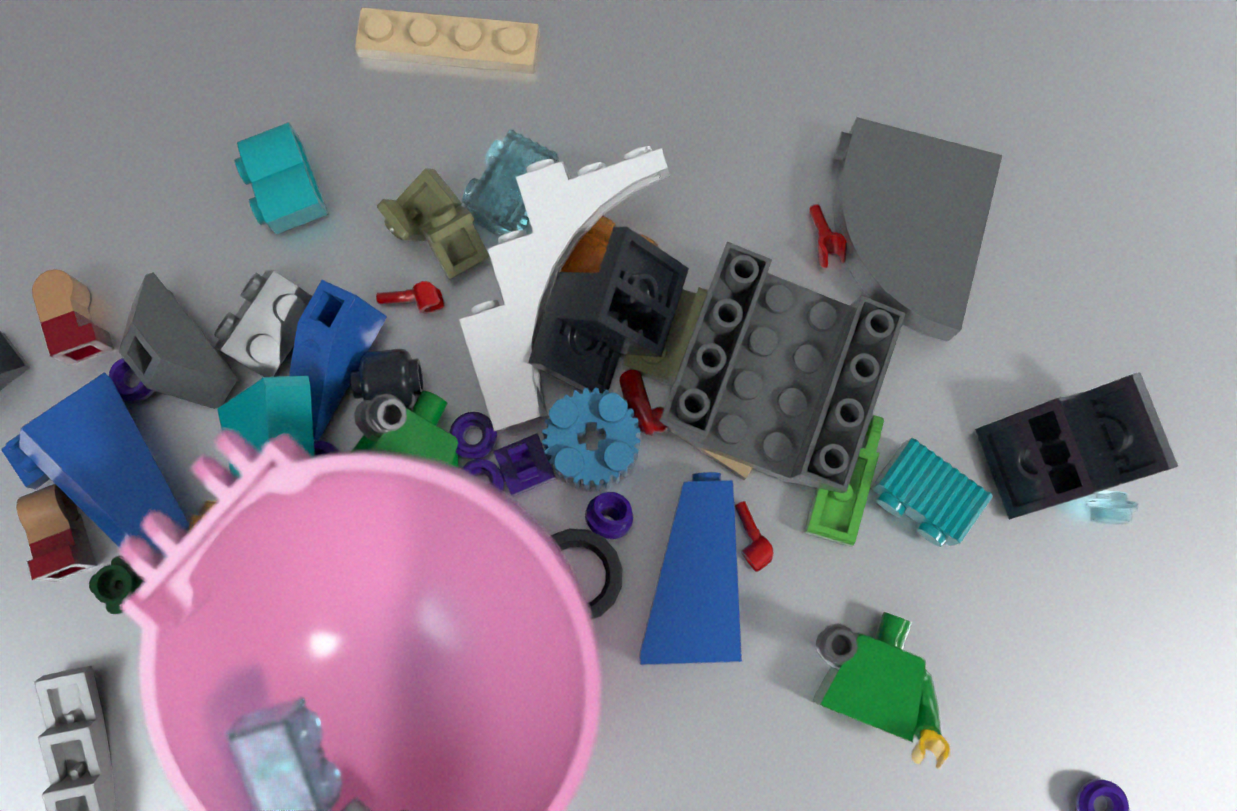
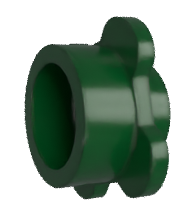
M119 555L112 559L111 565L104 566L91 577L89 589L100 602L106 604L107 612L110 614H122L125 611L120 608L121 605L128 598L132 597L146 580L139 576L130 566V563ZM121 580L123 586L118 590L115 587V583Z

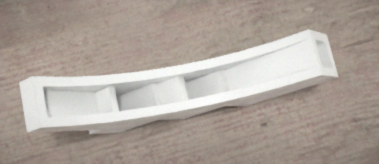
M650 146L631 150L623 155L625 161L606 167L605 162L584 166L577 171L579 176L572 179L562 161L554 163L553 159L535 162L526 167V174L516 177L533 233L527 235L526 230L513 231L498 238L499 245L487 248L505 304L499 306L498 300L487 301L471 307V316L459 319L494 431L504 430L548 416L540 381V369L528 362L557 274L579 240L606 212L634 192L670 176L662 148L652 151Z

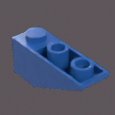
M321 280L298 321L289 376H308L313 439L319 441L349 387L351 371L359 369L362 356L370 349L387 318L386 315L359 296L324 280Z

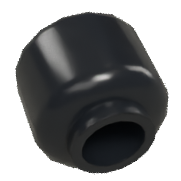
M405 349L365 353L360 360L359 370L351 371V387L354 398H363V401L372 400L377 395L390 394L399 399L405 408H412L416 403L417 396L424 390L420 360L418 358L412 359L409 352Z

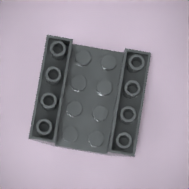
M727 241L659 421L699 448L750 466L786 482L846 493L906 313L862 295L849 306L768 273L772 259Z

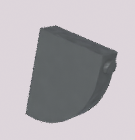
M856 117L850 132H841L834 153V159L841 160L834 190L835 231L842 234L846 239L845 262L855 280L872 300L906 313L903 325L919 333L948 342L962 329L1002 155Z

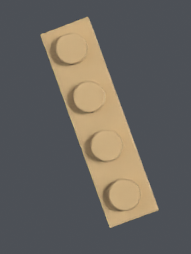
M361 8L355 50L358 56L363 58L535 73L539 26L534 23Z

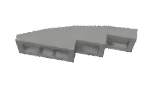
M92 666L42 675L34 684L46 730L38 737L50 786L42 793L46 811H117L108 740Z

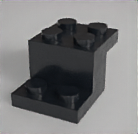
M628 226L613 227L599 273L558 272L528 363L582 391L584 388H588L589 392H593L595 388H598L601 394L605 390L609 391L620 354L662 357L689 268Z
M1141 372L1128 375L1089 391L1058 397L975 429L1009 520L1178 467Z

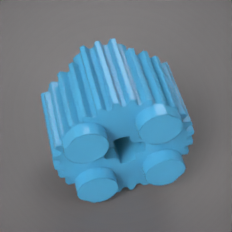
M584 388L582 394L575 390L573 391V397H569L566 394L564 399H559L549 410L550 419H545L544 421L546 429H542V434L545 438L542 440V444L545 448V455L559 478L564 477L567 484L573 481L575 488L578 489L581 485L585 486V490L589 492L591 487H595L596 491H600L601 486L610 489V483L615 482L618 484L619 476L626 477L628 475V469H633L634 460L638 458L641 431L638 428V419L633 418V409L627 410L626 400L616 393H609L608 390L601 394L598 388H595L593 392H589L588 388ZM597 431V435L605 437L604 440L598 441L597 450H587L586 443L579 444V440L586 437V432Z

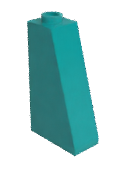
M308 376L263 377L217 408L221 430L234 431L242 438H245V441L249 442L260 453L263 452L262 449L270 441L287 434L311 458H315L311 391ZM228 459L230 472L240 478L243 474Z

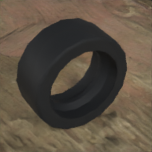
M569 528L551 535L550 537L561 551L571 547H584L593 551L602 560L606 571L605 584L601 593L594 600L587 603L592 619L602 616L614 605L622 588L623 568L617 551L603 536L588 529Z

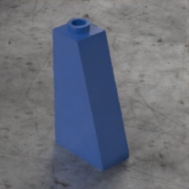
M105 372L21 427L19 448L119 548L122 547L121 544L128 536H139L140 539L150 543V546L163 556L168 557L153 541V538L143 531L144 528L141 526L144 522L143 519L151 511L167 515L183 530L188 531L190 526L112 379Z
M721 473L692 474V481L683 482L639 652L640 665L742 662L733 480H721Z

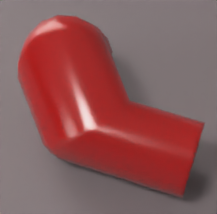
M637 370L625 371L621 374L619 383L628 409H633V418L638 419V428H640L642 433L653 436L654 432L664 433L669 428L659 421L664 407L660 406L651 409L641 373Z

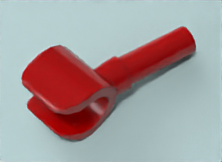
M819 204L812 205L809 211L819 235L818 263L821 267L828 268V254H836L844 264L846 261L845 237L838 232H832Z
M421 281L415 284L412 289H406L405 291L376 294L378 304L410 303L416 301L418 311L422 314L437 312L444 308L441 290L427 281Z
M743 501L736 504L735 508L752 543L741 550V553L751 568L758 572L771 563L774 554L773 547L766 537L761 535L760 530L757 529L746 502Z

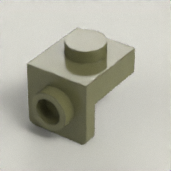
M425 168L397 200L382 199L377 208L386 218L384 221L385 226L395 237L405 241H427L419 227L430 222L428 216L443 206L453 204L454 207L462 205V203L435 169Z
M449 204L435 210L428 216L430 222L419 227L442 270L449 279L490 257L472 223L475 220L471 212L461 205L454 207L453 204Z

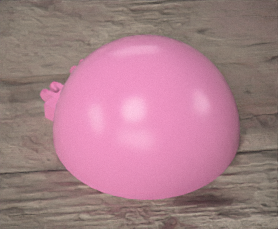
M224 429L216 438L215 444L243 475L238 478L227 468H224L216 459H213L211 456L201 455L194 462L192 470L198 476V479L202 480L203 484L220 498L214 507L189 534L177 523H174L172 518L161 512L151 511L143 519L144 522L141 525L144 528L143 531L153 538V541L168 555L167 558L155 548H152L150 543L140 539L139 536H128L121 544L122 547L119 550L121 557L128 561L130 566L146 580L139 590L120 607L143 628L139 664L141 697L146 724L162 767L170 783L189 811H342L355 796L372 811H565L574 797L588 766L596 739L600 711L601 664L596 632L582 589L574 571L557 544L525 509L490 483L446 463L410 454L361 451L342 452L311 458L287 434L270 441L262 449L263 452L260 453L249 442H246L245 438H242L234 431Z

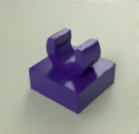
M538 433L493 451L512 497L556 479Z

